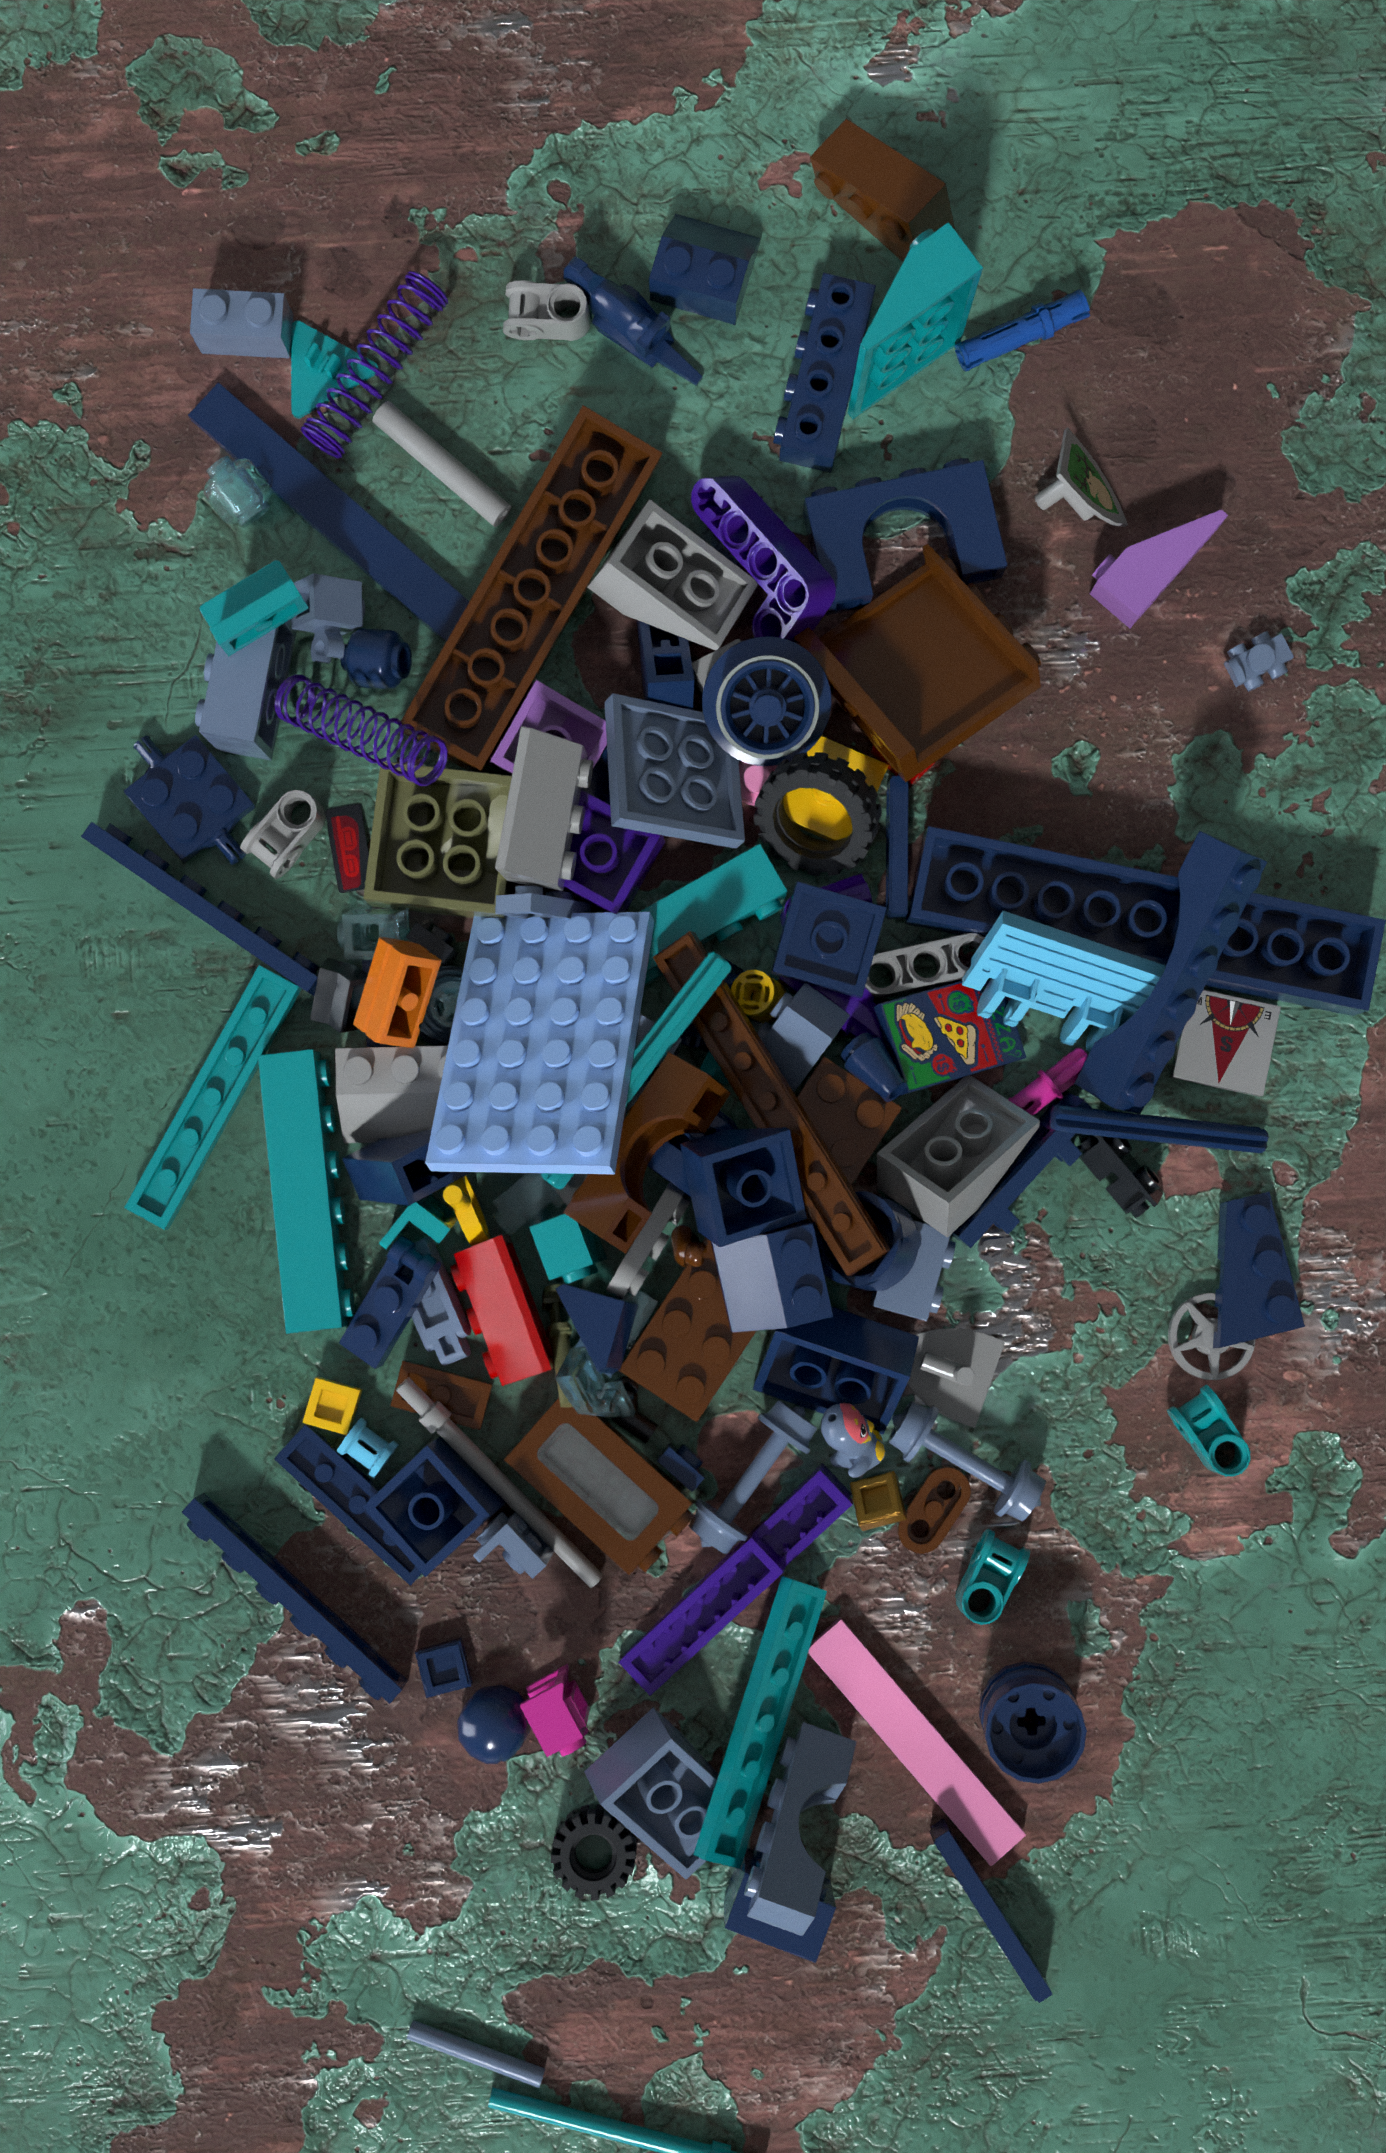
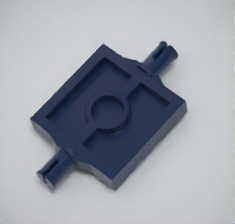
M146 735L141 740L151 753L138 740L133 748L137 750L150 767H148L142 777L126 788L124 793L182 863L185 864L201 850L214 847L215 845L230 861L231 865L239 861L228 848L229 846L242 860L246 853L241 850V846L230 833L237 822L255 809V806L199 738L195 735L177 750L165 755L150 739V736Z

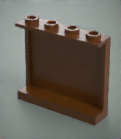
M928 543L922 547L926 564L822 637L818 638L809 627L794 637L795 642L808 650L822 666L827 676L833 699L905 783L1041 687L1038 669L1041 666V660L1033 647L1027 642L1021 645L1013 636V630L1006 618L999 612L993 615L986 607V601L979 589L973 583L966 585L959 578V572L953 561L946 554L939 556Z

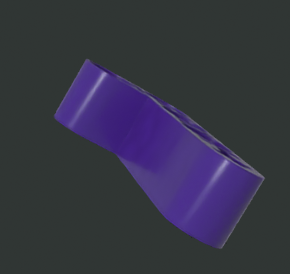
M730 475L700 479L694 485L691 493L694 511L768 594L752 622L754 637L774 636L795 642L794 637L807 627L813 631L835 598L836 587L831 575L743 478Z

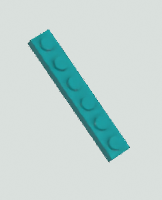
M260 965L257 967L126 1203L125 1209L164 1230H169L259 1068L258 1055H266L302 988Z
M784 1576L781 1577L695 1847L694 1855L705 1861L741 1868L825 1601L826 1590Z

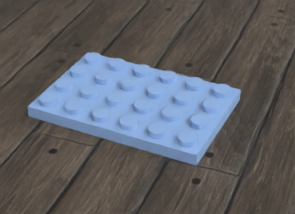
M612 912L572 913L571 918L553 917L549 919H542L540 917L523 919L505 916V919L474 916L425 1164L431 1171L615 1174L654 928V920L650 912H618L617 915Z

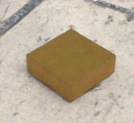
M894 1471L850 1483L858 1526L862 1531L907 1520L898 1476Z

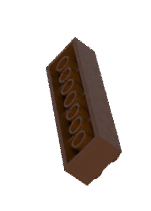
M582 405L401 720L402 725L410 724L416 731L424 730L429 736L439 737L445 742L447 747L448 760L467 771L483 773L529 689L538 677L586 593L588 585L601 567L657 469L663 454L662 452ZM404 729L405 735L410 736L413 734L411 730ZM417 735V742H419L421 739L425 737L423 735ZM430 742V749L440 754L438 743Z
M826 1057L822 1058L797 1096V1099L850 1185L853 1184L902 1109L893 1101L885 1102L873 1089ZM805 1208L807 1217L805 1220L813 1223V1219ZM706 1237L702 1241L707 1247L706 1253L703 1254V1265L700 1267L686 1265L619 1370L696 1422H698L756 1333V1331H730L711 1241Z

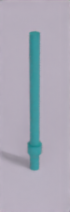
M494 2087L492 2088L488 2107L659 2153H740L732 2151L730 2144L712 2140L710 2145Z

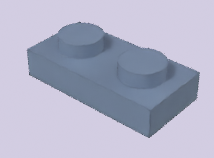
M516 886L515 894L496 895L495 914L523 919L530 917H540L542 919L553 917L571 918L572 913H591L592 904L574 901L573 893L549 891L546 892V895H543V887Z

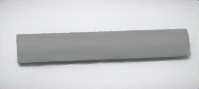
M386 401L378 408L372 419V422L491 525L497 527L505 520L512 508L508 502L390 401Z

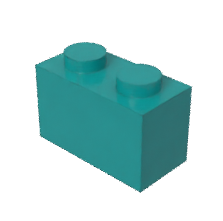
M566 1214L529 1227L549 1281L562 1276L564 1283L569 1284L599 1272L596 1263L607 1259L599 1236Z

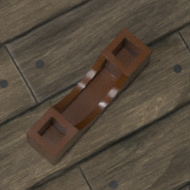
M668 1052L660 1066L652 1073L649 1083L635 1104L625 1115L615 1174H588L582 1185L575 1190L570 1203L563 1213L626 1254L652 1215L643 1193L644 1174L652 1156L664 1143L678 1135L705 1133L731 1093L707 1073Z

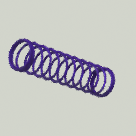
M409 271L405 276L407 285H399L397 287L400 300L391 299L387 302L388 311L391 315L379 314L377 316V322L381 330L369 329L367 337L370 344L357 345L360 359L350 358L346 361L351 375L347 373L337 374V383L341 389L328 388L326 390L327 398L331 404L318 403L316 405L317 413L321 419L307 418L306 422L303 423L304 426L301 427V431L304 436L328 455L334 458H342L345 451L336 439L323 429L310 423L311 421L328 427L348 443H352V439L346 433L333 426L323 415L320 407L334 410L357 428H363L356 418L343 411L330 395L331 392L344 395L365 412L373 413L367 404L353 396L345 388L340 378L346 377L356 381L376 398H383L377 389L358 377L350 363L355 362L368 367L376 372L375 375L385 383L393 384L392 379L387 374L367 361L360 349L362 347L371 349L398 370L403 369L402 364L375 344L370 334H381L387 337L404 353L413 355V351L409 346L388 333L381 323V319L393 320L409 335L417 340H423L421 333L396 316L391 308V304L403 305L421 322L428 326L433 325V321L425 313L404 299L401 290L403 288L412 290L437 311H443V308L448 304L447 296L443 290L423 274L416 271ZM415 281H417L418 283H420V284H422L423 286H425V287H426L428 290H430L437 298H435L434 296H432L431 294H429L428 292H426V291H425L423 288H421Z
M295 674L288 677L276 692L274 701L275 712L284 722L290 723L295 727H301L307 733H313L320 739H326L333 745H339L345 751H351L356 756L364 757L371 763H377L383 769L391 770L398 776H404L416 785L428 786L434 783L441 776L446 766L447 747L445 742L439 737L429 736L424 730L416 731L410 724L402 725L399 719H389V716L384 712L376 713V710L371 706L363 707V704L358 700H350L348 696L337 694L332 688L325 689L321 683H312V680L306 676ZM304 681L307 686L297 700L296 716L291 718L286 706L287 697L296 683ZM288 687V689H287V691H286V693H285V696H284V702H283L284 714H283L282 709H281V701H282V696H283V694H284L286 688ZM314 687H319L322 691L315 697ZM308 690L307 703L299 713L300 702ZM327 693L333 694L334 697L326 705ZM323 695L321 709L312 719L313 707L317 699ZM339 699H344L347 703L339 710ZM336 700L334 714L329 722L324 724L328 708ZM352 705L359 706L360 709L356 711L350 720ZM349 706L346 721L337 731L340 716L346 707ZM369 710L373 713V715L366 721V723L363 726L365 720V711ZM309 713V721L302 723L301 720ZM361 713L360 724L354 734L350 736L353 722ZM322 714L321 727L315 729L313 722ZM378 717L385 718L386 721L380 726L375 735L373 751L366 753L364 746L375 734ZM335 719L334 733L328 735L325 729ZM374 719L372 732L367 740L363 742L367 726ZM349 723L347 730V739L341 741L338 737V734L342 732ZM391 723L398 724L399 728L395 730L388 742L386 757L379 759L377 752L388 740ZM387 725V732L385 738L379 745V747H377L379 735L383 728ZM363 726L360 745L353 747L351 740L357 736ZM404 729L411 730L413 734L404 742L400 754V763L392 765L390 758L401 746ZM400 731L398 744L390 754L392 742ZM417 735H423L425 738L417 743ZM413 738L411 750L403 760L406 747ZM430 742H437L440 747V756L437 764L429 774L416 778L414 772L427 759L430 751ZM427 744L424 757L414 768L417 755ZM408 761L406 772V770L404 769V763Z

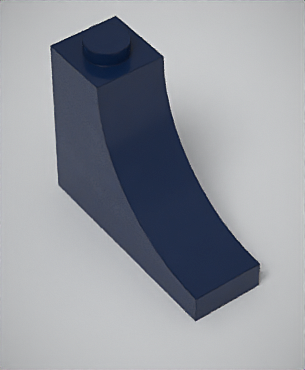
M432 1129L400 1137L380 1138L342 1158L359 1200L408 1206L471 1172L431 1171L425 1161Z

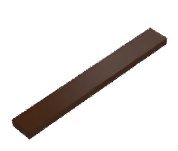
M689 931L655 955L653 959L673 992L677 995L707 956L708 952L696 933ZM723 980L693 1019L692 1023L756 1128L786 1127L790 1129L804 1206L845 1274L851 1276L889 1252L890 1248L725 980Z

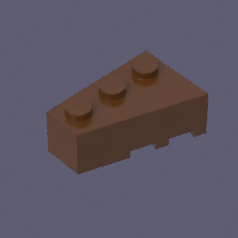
M847 118L810 156L815 174L814 183L817 189L826 198L833 199L902 262H904L910 250L911 243L924 231L933 229L935 232L948 222L955 230L946 183Z

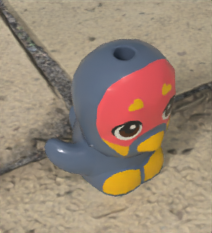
M844 1402L833 1405L824 1412L821 1420V1433L827 1444L836 1450L830 1457V1462L834 1467L848 1468V1475L856 1478L862 1476L867 1470L872 1469L884 1459L886 1452L881 1434L874 1430V1424L867 1420L855 1406Z

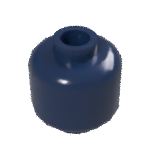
M361 628L351 635L348 643L344 644V657L340 659L341 666L344 671H347L349 679L357 687L394 689L410 673L412 666L411 649L408 643L404 642L403 638L396 631Z

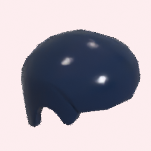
M503 1685L483 1687L477 1690L466 1702L457 1720L458 1740L469 1756L484 1764H498L501 1761L506 1762L512 1758L523 1746L530 1733L531 1726L520 1707V1703L525 1700L517 1691Z

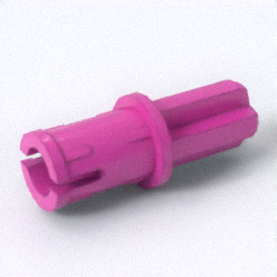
M1080 1047L1075 1048L1046 1072L1042 1069L1037 1072L1038 1078L1007 1100L1032 1116L1055 1098L1060 1101L1064 1098L1062 1093L1075 1083L1088 1054Z

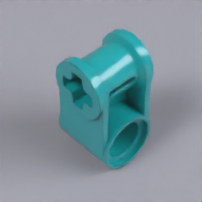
M1207 1384L1200 1388L1199 1395L1181 1407L1176 1408L1172 1406L1167 1409L1168 1415L1180 1434L1191 1445L1208 1470L1223 1476L1234 1477L1242 1474L1247 1469L1251 1460L1250 1449L1231 1421L1225 1406ZM1229 1441L1235 1450V1457L1229 1465L1220 1467L1215 1459V1450L1220 1443Z
M989 1528L986 1529L975 1546L969 1566L956 1591V1605L960 1612L973 1623L980 1625L990 1624L997 1620L1014 1586L1020 1580L1027 1566L1030 1549L1026 1547L1017 1549L996 1538L995 1531ZM996 1553L1007 1559L1008 1562L1004 1563L994 1558L992 1554ZM977 1589H987L990 1593L988 1607L981 1612L971 1611L968 1605L971 1593Z

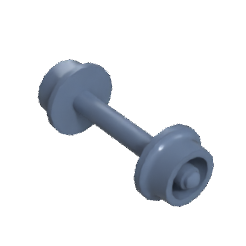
M778 1400L769 1412L758 1415L757 1418L774 1432L718 1510L701 1499H698L695 1503L697 1512L688 1526L700 1537L702 1547L713 1546L720 1552L727 1554L738 1541H746L748 1534L733 1522L736 1515L788 1443L805 1454H808L811 1450L809 1448V1441L817 1427L804 1418L806 1415L804 1406L792 1409L784 1402Z
M910 1401L901 1414L892 1416L894 1427L888 1442L902 1451V1458L905 1461H911L923 1445L999 1490L1001 1493L997 1499L994 1513L1000 1517L1008 1514L1020 1521H1024L1035 1507L1041 1505L1040 1496L1044 1490L1046 1480L1031 1470V1463L1027 1460L1021 1461L1009 1476L932 1430L931 1428L939 1412V1408L934 1405L926 1408Z

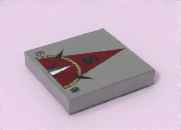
M1203 990L1196 1003L1195 1013L1187 1021L1177 1041L1170 1078L1258 1097L1263 1096L1281 1006Z

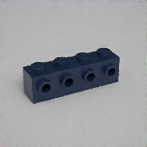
M823 273L820 288L811 287L805 315L811 316L812 320L809 332L800 330L794 358L802 359L798 375L789 374L784 395V401L791 402L788 418L779 416L773 440L774 444L781 445L779 461L828 473L832 472L853 386L860 344L866 333L876 285Z

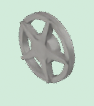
M1216 1293L1199 1294L1184 1301L1174 1312L1168 1328V1344L1175 1361L1187 1373L1205 1380H1221L1235 1375L1248 1363L1255 1348L1254 1339L1246 1341V1343L1242 1342L1213 1349L1214 1332H1217L1218 1318H1205L1194 1305L1206 1300L1215 1301ZM1188 1310L1196 1325L1192 1330V1339L1178 1345V1325L1182 1316ZM1228 1347L1244 1349L1241 1357L1233 1366L1219 1372L1221 1353L1225 1352ZM1196 1348L1199 1352L1208 1355L1211 1373L1203 1372L1193 1367L1186 1361L1181 1351Z

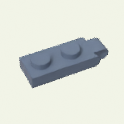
M426 1237L415 1242V1249L424 1256L427 1254L434 1256L441 1261V1267L413 1313L412 1319L425 1349L428 1352L435 1351L440 1363L443 1366H447L470 1356L471 1350L466 1337L471 1335V1328L434 1240L431 1237ZM405 1266L402 1273L412 1279L414 1271Z

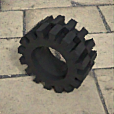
M597 1804L596 1809H589V1805L581 1806L578 1813H575L573 1810L567 1815L564 1822L561 1821L553 1839L551 1863L554 1864L553 1873L556 1879L561 1878L562 1887L567 1892L572 1888L576 1891L575 1897L583 1899L584 1894L591 1895V1901L599 1900L601 1894L606 1893L607 1898L615 1895V1889L618 1887L622 1889L627 1884L629 1875L632 1876L637 1850L635 1835L599 1804ZM588 1835H599L609 1842L612 1848V1857L604 1867L590 1869L579 1862L576 1856V1846L582 1838Z

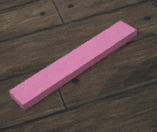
M841 1617L811 1642L809 1655L990 1866L994 1865L1026 1836L1023 1829Z

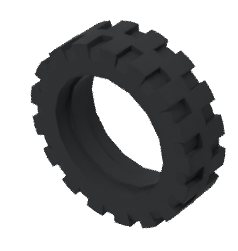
M816 752L814 756H807V753L797 754L790 762L788 759H785L778 764L775 771L770 773L756 798L755 807L758 808L754 813V823L760 826L758 833L760 840L763 844L768 843L771 847L769 852L776 859L783 858L788 862L787 866L793 870L798 871L801 868L807 870L808 875L819 876L821 872H827L828 876L840 874L843 868L850 870L858 864L860 858L863 859L866 856L880 828L881 823H878L882 815L881 804H876L878 796L876 789L873 785L868 786L865 782L867 777L859 769L854 771L848 767L849 762L838 757L836 760L828 758L826 753ZM798 788H815L831 794L844 805L851 817L852 833L848 837L836 841L818 840L805 835L792 824L787 816L783 802L784 795Z

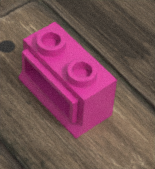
M568 1664L526 1686L530 1699L520 1703V1707L547 1757L558 1751L562 1757L569 1755L587 1742L584 1736L589 1732L587 1721L590 1707L576 1681H568Z

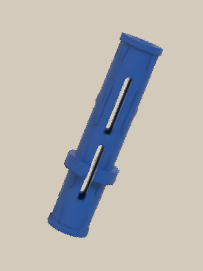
M1078 289L1054 302L1045 305L1040 302L1033 305L1030 312L1018 318L1009 320L975 337L956 343L955 353L961 368L967 372L984 362L1002 356L1029 342L1040 338L1044 341L1054 336V332L1063 327L1089 318L1090 313L1088 311H1090L1084 293Z

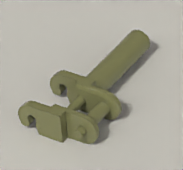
M553 1284L543 1289L542 1310L549 1311L551 1325L547 1327L546 1338L551 1339L560 1407L566 1408L579 1404L569 1338L572 1335V1325L569 1322H561L560 1309L564 1308V1305L555 1288L562 1284Z

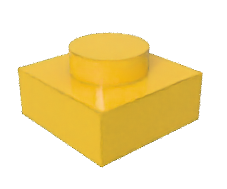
M319 1376L316 1377L302 1423L347 1436L352 1428L363 1389Z

